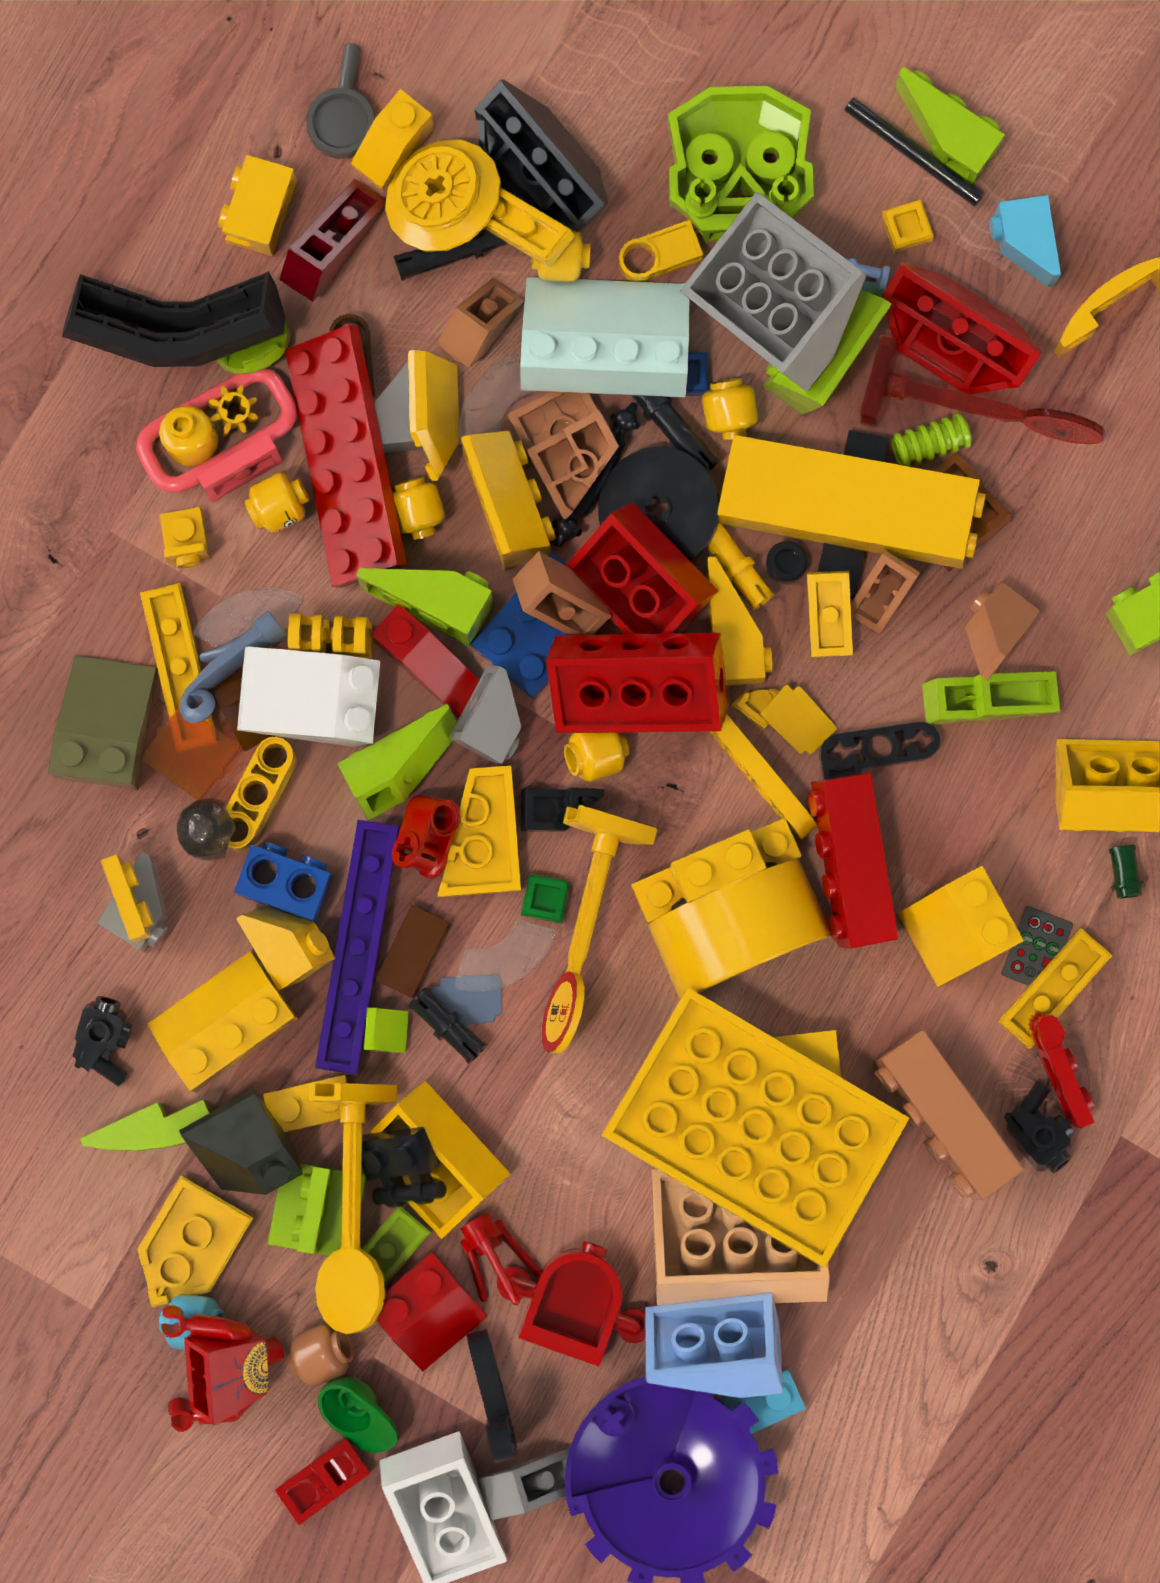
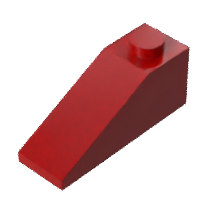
M398 603L371 633L373 642L443 705L448 704L451 712L459 718L479 679L424 625Z

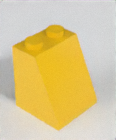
M983 866L950 882L897 913L937 987L1024 941Z

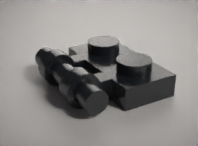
M424 1127L362 1135V1169L367 1180L380 1179L383 1188H376L372 1193V1199L376 1205L385 1204L389 1208L402 1207L406 1202L410 1201L419 1205L430 1204L436 1198H442L446 1195V1185L444 1182L433 1181L430 1174L439 1165V1161ZM408 1175L412 1184L405 1185L402 1176Z

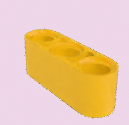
M268 737L259 744L218 822L217 836L231 851L246 852L250 849L251 845L256 844L297 763L296 754L291 745L283 738ZM274 748H282L287 751L286 762L279 768H271L266 765V756ZM259 784L266 786L268 795L263 803L251 805L247 802L246 795L252 786ZM238 821L245 822L248 825L247 837L241 842L229 841L227 831L230 825Z

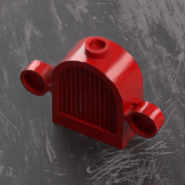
M583 1241L581 1249H569L556 1254L543 1266L536 1282L530 1280L528 1272L521 1266L509 1265L504 1268L519 1299L524 1297L530 1299L518 1331V1338L589 1364L600 1366L612 1329H616L620 1337L628 1343H639L645 1340L646 1317L643 1310L635 1307L619 1312L622 1300L621 1285L615 1270L605 1259L607 1249L600 1245ZM497 1277V1288L499 1293L505 1299L510 1300L499 1278Z

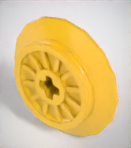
M461 139L439 140L416 150L397 169L388 186L385 210L391 229L406 245L424 252L448 251L469 242L487 226L498 206L501 181L495 162L480 146ZM440 189L444 192L442 194H439L436 191Z

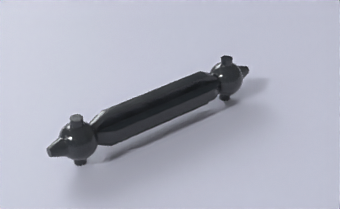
M632 402L625 409L611 414L610 420L613 421L614 427L610 431L619 447L570 517L565 520L561 517L552 522L556 532L555 545L557 547H561L567 540L581 536L582 529L579 528L578 522L588 515L605 484L607 476L612 471L626 445V433H630L640 427V422L637 421L636 403Z

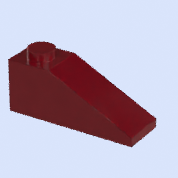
M354 179L288 248L279 280L313 302L335 279L383 212L386 199Z

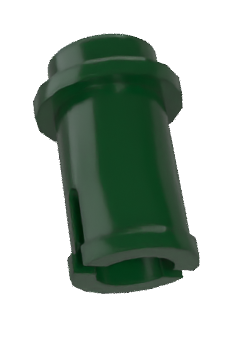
M1123 845L1109 849L1115 885L1111 886V889L1116 891L1117 899L1141 896V888L1145 887L1144 881L1139 879L1135 845Z

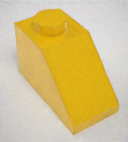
M400 89L374 119L351 162V166L383 191L402 163L418 150L434 131L432 114Z
M267 906L242 914L236 918L278 991L303 981L335 959L326 937L319 931L313 921Z

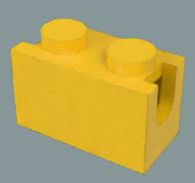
M246 155L243 167L237 166L232 177L231 190H234L231 204H224L219 217L218 227L222 228V234L226 235V243L273 257L297 183L293 168Z

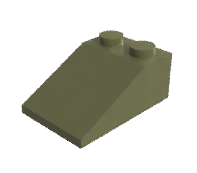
M75 656L54 731L48 773L56 779L138 790L157 667Z

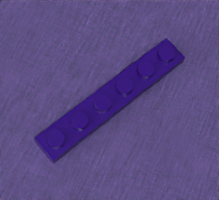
M357 820L334 954L335 959L333 960L315 1065L316 1069L358 1075L366 1029L367 1008L370 1006L394 865L392 849L399 835V826Z

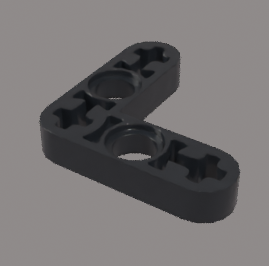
M915 722L830 736L822 744L819 754L823 780L861 774V770L927 760L937 752L940 746L939 733L931 724ZM916 731H922L924 737L931 738L932 743L925 747L924 753L919 752L917 746H909L903 748L906 756L898 757L899 742L894 733H902L901 741L914 739ZM882 736L890 742L891 753L887 758L876 759L871 756L868 751V743L872 738ZM853 739H861L860 752L865 762L857 763L858 754L846 756L842 765H837L835 758H828L827 752L833 750L834 743H840L841 748L845 750L853 749L856 747Z
M484 1329L466 1334L487 1416L485 1427L493 1460L495 1463L514 1459L518 1453L517 1441L488 1330Z

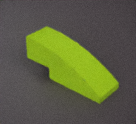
M1056 671L994 673L988 680L980 675L975 677L935 678L922 684L925 719L928 724L991 721L1057 714L1060 712Z
M201 1100L168 1116L163 1103L157 1102L80 1138L85 1147L105 1150L145 1151L170 1148L187 1144L181 1137L179 1130L213 1111L207 1100Z

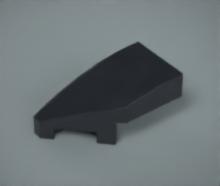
M522 789L521 831H566L571 827L563 824L567 807L578 809V806L582 805L591 808L596 801H599L604 796V789Z

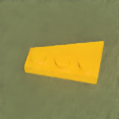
M510 765L469 769L460 805V823L452 840L437 897L521 891L512 767Z

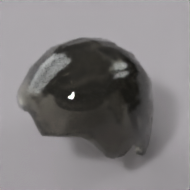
M217 798L198 799L181 811L177 820L176 831L180 845L188 855L199 860L213 861L226 858L229 841L236 829L226 809V802Z

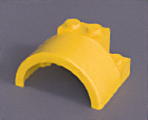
M785 818L753 832H750L748 829L671 863L670 868L631 884L633 894L679 999L682 998L687 988L700 993L779 956L831 937L829 923L800 860L802 855ZM768 862L776 863L775 866L767 869L765 866ZM682 898L685 899L687 904L671 911L674 903L681 901Z

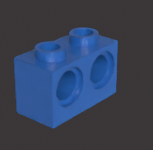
M264 842L262 848L251 845L234 893L243 898L317 923L333 879V875L325 871L327 864L304 855L301 862L285 857L287 849L268 842ZM262 863H273L277 869L275 879L269 884L257 883L255 879L257 867ZM305 876L314 878L316 882L314 894L308 898L297 897L294 892L296 881Z

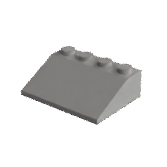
M756 192L680 291L807 392L833 359L867 275L760 193Z

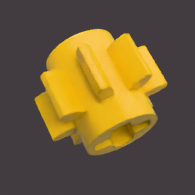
M242 385L237 388L236 392L231 393L228 392L226 387L222 386L220 388L221 400L210 399L208 403L210 408L217 410V414L213 415L210 420L213 424L219 422L224 427L223 436L225 437L229 434L230 429H238V432L244 436L246 434V426L244 425L246 420L254 423L258 419L256 414L249 412L250 407L256 404L257 398L252 397L247 400L242 395ZM232 402L239 404L238 411L244 414H237L234 420L227 418L228 411L225 409L229 408Z

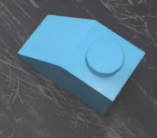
M1048 195L999 202L994 216L989 218L992 241L999 242L1002 255L1047 287L1055 286L1061 276Z

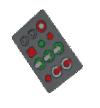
M1027 906L1018 926V931L1024 941L1010 948L1001 972L1002 976L1029 986L1066 944L1073 923Z

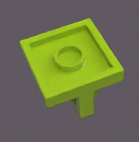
M299 1163L303 1174L278 1188L268 1245L296 1249L297 1252L331 1255L335 1250L341 1248L343 1171ZM361 1174V1207L367 1180L363 1174Z

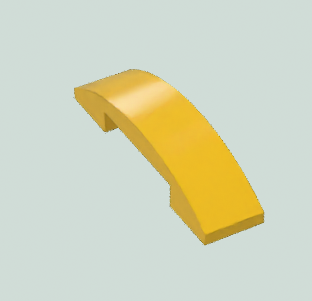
M1160 257L1145 261L1123 271L1097 289L1080 306L1061 335L1054 350L1058 358L1093 336L1099 326L1093 316L1149 280L1153 282L1160 292Z

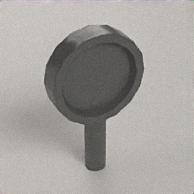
M355 44L344 45L338 88H332L319 94L311 103L306 116L307 131L313 145L324 155L335 159L354 157L375 119L374 111L369 101L359 92L354 91L360 46Z

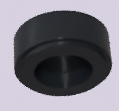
M791 541L775 544L768 552L766 558V570L769 576L781 584L797 582L804 575L808 564L804 549Z

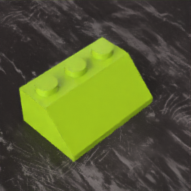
M861 289L833 359L808 391L803 390L770 363L765 370L769 377L763 387L801 415L824 406L892 304L879 296Z

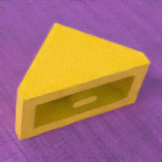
M836 1030L775 1037L778 1041L841 1077Z

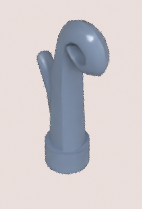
M268 610L254 620V626L244 634L218 648L200 654L202 662H212L185 689L181 697L179 710L185 721L199 723L211 716L215 708V699L209 691L243 666L245 647L269 648L272 646L274 648L288 637V634ZM198 702H202L201 705H199V706L196 708L197 703H198Z

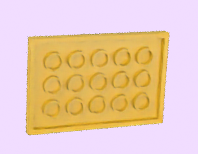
M687 988L601 1136L825 1268L910 1118L692 989Z

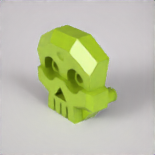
M766 85L709 87L668 113L667 124L675 162L673 166L669 167V206L676 209L692 222L704 237V242H718L756 192L760 193L791 218L796 216L807 205L812 203L814 197L813 164L805 160L811 110ZM766 153H774L778 160L775 163H767L763 156ZM711 154L716 157L717 161L712 165H707L702 161V157ZM739 188L746 196L733 198Z

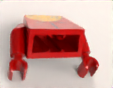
M167 1305L162 1309L163 1317L179 1320L172 1325L161 1324V1329L165 1336L177 1338L184 1331H191V1335L184 1337L189 1400L178 1397L168 1403V1413L172 1416L171 1424L175 1430L184 1432L192 1426L193 1421H198L200 1425L212 1424L213 1426L219 1423L235 1422L253 1402L267 1394L270 1388L268 1366L282 1361L284 1358L282 1344L276 1337L265 1340L262 1336L251 1330L246 1323L223 1317L194 1314L193 1318L184 1317L183 1310L176 1305Z

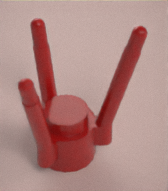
M490 1212L460 1228L465 1237L460 1243L467 1254L480 1300L486 1302L488 1296L476 1251L479 1256L487 1255L512 1304L518 1305L520 1299L494 1250L502 1245L498 1237H501L537 1278L541 1269L507 1231L503 1221L499 1219L494 1222Z

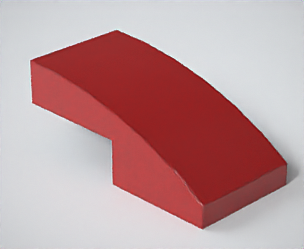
M345 1438L273 1492L295 1524L300 1526L330 1502L340 1497L368 1476L370 1472Z

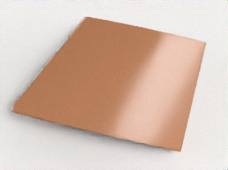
M550 391L507 414L562 518L565 520L570 517L619 446L589 393Z

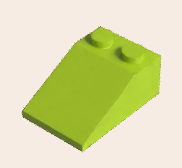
M360 568L356 575L362 591L394 608L399 603L418 621L471 648V643L476 639L494 606L492 591L487 588L489 582L470 571H467L463 576L456 571Z

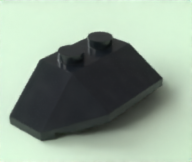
M500 80L474 108L475 117L478 120L479 146L495 162L502 189L576 232L582 231L608 204L599 167L548 107L506 80Z

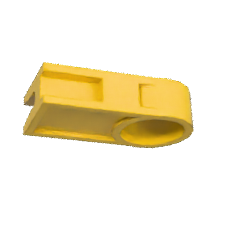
M687 220L625 243L619 254V269L624 278L632 282H647L656 277L703 261V252L691 221ZM636 248L646 249L654 257L653 267L646 273H632L624 265V258L627 252Z

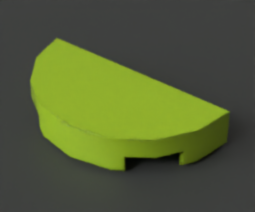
M286 318L283 334L216 359V362L224 370L236 374L254 373L269 367L282 356L289 345L291 332Z

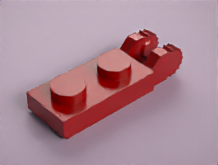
M1045 1012L1035 1013L1034 1016L1031 1015L1032 1018L1029 1019L1030 1022L1028 1024L1030 1026L1029 1030L1032 1031L1031 1036L1036 1045L1037 1052L1068 1124L1081 1129L1095 1123L1090 1111L1094 1110L1092 1098L1084 1086L1079 1087L1074 1072L1078 1071L1076 1060L1070 1049H1064L1061 1045L1065 1036L1063 1026L1060 1025L1061 1021H1058V1017Z

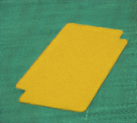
M785 685L760 712V716L800 754L806 750L811 755L837 730L834 723L800 686L792 690L788 685Z

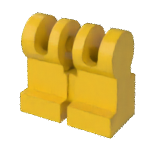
M290 613L288 650L329 653V647H332V654L372 659L373 639L371 633L374 630V624L369 622L368 617L348 619L344 616L335 615L334 624L331 627L330 620H324L323 615L314 614L312 617H307L302 614Z

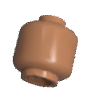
M322 1324L298 1333L292 1339L291 1353L287 1355V1364L293 1376L300 1377L309 1386H319L346 1374L349 1369V1363L353 1360L354 1356L352 1344L347 1334L335 1331L328 1324Z

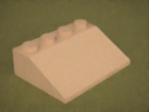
M657 1169L652 1170L657 1306L771 1292L774 1303L827 1301L830 1279L828 1263L825 1268L821 1267Z

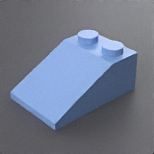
M772 1292L645 1307L647 1383L737 1398L783 1393L780 1321Z

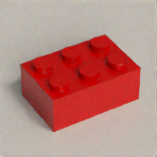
M633 502L611 513L565 565L607 607L611 613L610 619L624 634L681 633L719 592Z

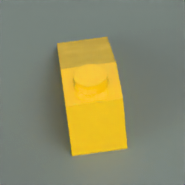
M708 557L706 563L707 579L719 591L708 602L710 633H721L726 686L763 684L766 678L765 673L772 672L771 647L764 648L761 632L716 557Z

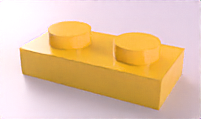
M849 571L807 573L811 657L853 655Z
M117 854L102 859L103 869L129 939L136 943L150 938L151 934L148 926L153 925L154 921L146 901L138 902L133 887L139 885V880L131 861L124 863L123 858Z
M341 1075L312 1083L334 1084L348 1083L346 1075ZM309 1083L263 1094L266 1107L285 1133L340 1120V1105L308 1101Z

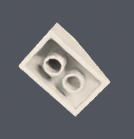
M245 647L237 730L347 747L372 744L380 661L341 654Z
M460 1431L379 1460L382 1489L423 1583H449L507 1562L494 1520H490L476 1469Z

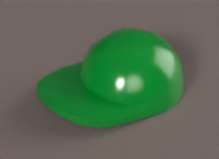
M340 1376L329 1381L321 1389L318 1395V1408L322 1417L331 1428L362 1451L371 1453L385 1452L397 1444L400 1438L398 1430L393 1421L379 1408L376 1395L367 1382L353 1376Z

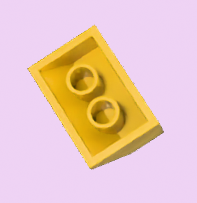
M510 431L470 434L461 437L464 458L504 570L529 562L538 551L549 555L551 552L549 542L556 540L548 516L540 518L536 503L542 502V498L535 479H526L522 465L528 464V459L521 440L513 442Z
M1057 739L1056 809L1060 830L1145 831L1160 833V741Z
M249 951L147 1023L165 1057L191 1092H197L298 1020V1017L277 990L253 953Z
M424 1081L396 1104L368 1134L424 1127L439 1161V1165L430 1174L433 1181L444 1182L446 1185V1195L442 1198H436L430 1204L419 1205L413 1201L408 1203L442 1239L511 1174L434 1089ZM408 1175L402 1176L405 1185L412 1184Z

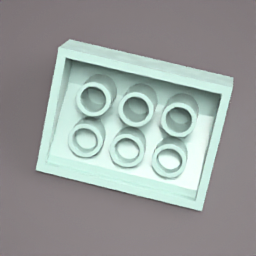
M527 277L520 362L521 390L685 397L688 373L689 298L680 291L684 284L577 279L575 282L543 281L538 277Z

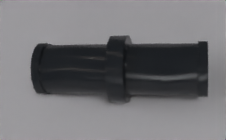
M425 987L416 995L418 999H413L408 1007L411 1010L413 1009L435 1030L433 1035L439 1041L444 1039L468 1064L472 1063L479 1056L477 1053L479 1051L483 1052L487 1044L482 1042L460 1021L462 1016L457 1011L451 1012Z

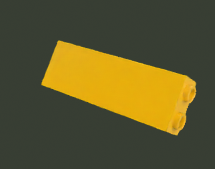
M734 435L717 515H719V521L723 525L879 554L886 550L895 557L963 569L965 557H974L978 534L971 533L970 531L973 517H982L986 494L978 492L979 479Z

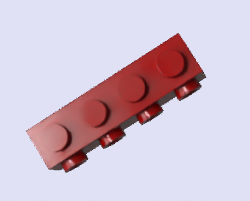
M871 773L853 774L811 782L812 791L808 794V804L811 814L817 818L819 833L815 835V846L819 857L824 860L826 874L822 876V888L825 897L828 900L830 899L833 916L829 917V930L832 939L837 941L838 947L850 949L899 940Z

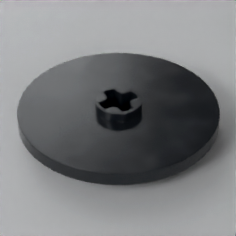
M649 447L628 455L612 469L600 492L598 502L600 525L611 513L633 502L690 562L696 559L708 547L718 527L720 517L717 515L720 499L712 476L697 459L674 448ZM657 498H659L661 503L668 504V511L662 512L661 520H659L657 515L650 514V507L656 506Z

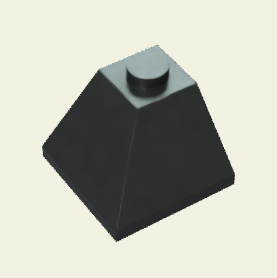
M254 1089L179 1130L181 1137L221 1190L267 1195L303 1174L293 1143Z

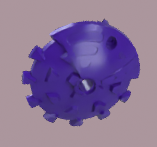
M646 1376L627 1382L611 1391L591 1409L578 1428L569 1449L565 1468V1496L571 1516L584 1513L595 1535L585 1543V1546L601 1564L612 1554L619 1561L632 1568L627 1579L631 1583H653L654 1576L680 1577L681 1583H706L703 1572L713 1569L725 1561L732 1571L735 1572L748 1561L752 1554L743 1546L751 1535L756 1524L769 1529L775 1516L777 1504L764 1501L765 1475L778 1474V1466L773 1448L760 1452L757 1442L749 1428L759 1422V1419L744 1402H741L733 1411L724 1403L712 1397V1393L647 1383ZM674 1469L682 1473L685 1480L682 1488L671 1491L663 1487L660 1476L666 1470Z

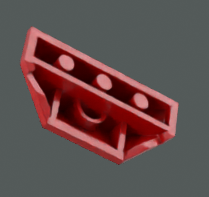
M902 262L881 298L892 304L886 312V316L897 351L966 395L1006 388H1019L1042 353V350L1015 319L946 275Z

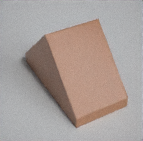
M884 550L851 602V617L880 635L913 586L920 572Z

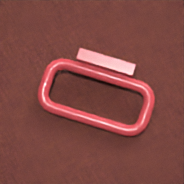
M270 368L254 373L235 374L178 406H194L205 411L210 408L208 406L210 399L221 400L220 388L222 386L226 387L228 392L231 393L236 392L240 385L244 389L253 383L262 382L268 386L281 409V414L275 422L179 476H170L164 471L152 448L154 441L159 437L160 424L166 414L150 422L142 429L137 438L136 451L151 481L158 488L170 493H180L201 483L210 501L214 502L281 464L283 461L273 441L291 430L297 415L295 400L283 379Z

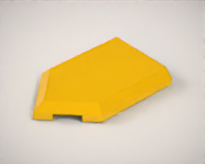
M412 350L408 354L410 434L415 446H422L429 460L425 468L430 479L438 481L459 444L457 364L432 353Z
M181 1175L137 1249L141 1266H143L151 1306L156 1307L170 1303L174 1297L180 1294L197 1296L211 1292L254 1217Z

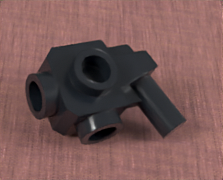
M97 996L95 1002L92 1001L85 1005L74 1038L76 1040L72 1055L76 1059L74 1066L77 1069L82 1067L86 1071L93 1069L119 1087L128 1073L111 1062L109 1057L111 1051L115 1052L117 1047L126 1048L132 1024L125 1023L127 1016L123 1010L119 1009L121 1005L119 1001L109 997Z
M1036 1082L1021 1105H1017L1013 1112L1005 1113L1004 1119L1008 1123L1006 1129L1017 1141L1019 1151L1036 1171L1044 1172L1049 1169L1052 1173H1056L1072 1159V1156L1069 1154L1070 1138L1074 1135V1132L1061 1115H1057L1055 1118L1049 1115L1044 1118L1038 1111L1050 1090L1042 1083Z

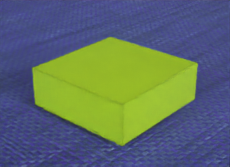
M367 1008L364 1050L406 1053L409 1011Z

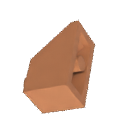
M491 278L454 309L436 345L445 350L452 359L470 368L490 350L522 308L525 301L494 278Z
M540 551L512 579L522 610L567 635H593L611 617L607 607L569 567Z
M1002 581L991 594L985 589L969 608L975 615L965 627L980 676L986 680L991 677L1041 612Z

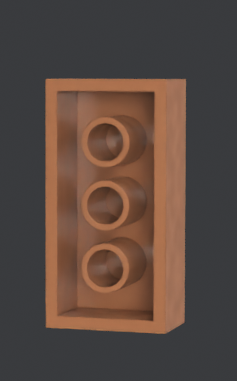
M924 1030L913 1033L874 1061L879 1069L874 1072V1076L888 1094L895 1091L903 1102V1105L898 1107L899 1111L910 1118L908 1123L912 1128L921 1127L928 1137L923 1142L924 1146L937 1163L940 1161L942 1163L946 1162L953 1172L948 1179L962 1198L966 1196L967 1198L971 1197L972 1200L983 1201L1025 1171Z

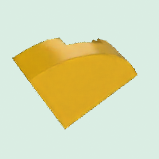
M758 689L750 691L737 698L731 707L765 731L769 723L760 716V712L779 693V690Z

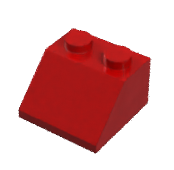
M433 1251L385 1291L383 1308L376 1321L393 1342L423 1372L465 1337L466 1334L484 1321L488 1315L436 1252Z

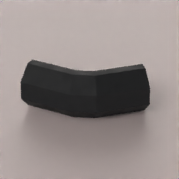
M269 272L192 302H161L80 274L66 316L62 337L151 367L201 366L283 334L285 313L277 286Z

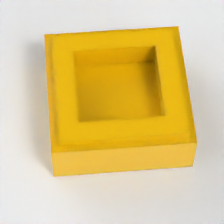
M921 199L884 210L881 213L893 253L931 242L934 238Z

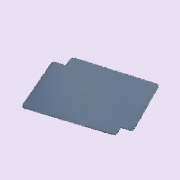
M499 975L440 978V986L431 987V993L451 1012L457 1011L462 1016L460 1021L465 1025L494 1022L495 1015L502 1014L501 979Z

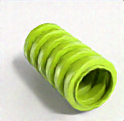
M960 413L953 414V419L944 417L941 418V423L932 421L929 422V427L920 425L917 426V431L908 429L905 430L902 436L900 433L893 434L891 442L898 464L910 467L911 462H914L915 465L921 464L923 458H926L928 461L933 460L935 454H938L940 457L945 456L947 450H950L952 453L957 452L959 446H962L964 449L969 448L972 437L965 417Z

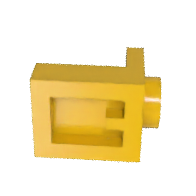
M200 507L159 514L165 545L163 550L164 557L169 565L176 564L178 569L199 566L201 559L210 558L203 513Z

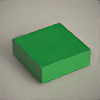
M529 874L521 916L562 924L570 882Z

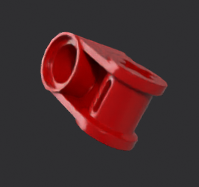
M422 794L410 799L406 806L398 838L392 849L394 864L402 869L414 868L419 871L420 875L428 879H434L439 876L447 864L452 840L460 823V809L457 804L452 800ZM404 850H410L412 851V854L409 855L405 853ZM428 855L434 857L435 861L427 859Z

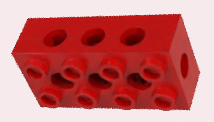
M721 633L555 636L546 658L556 733L722 731L729 705Z

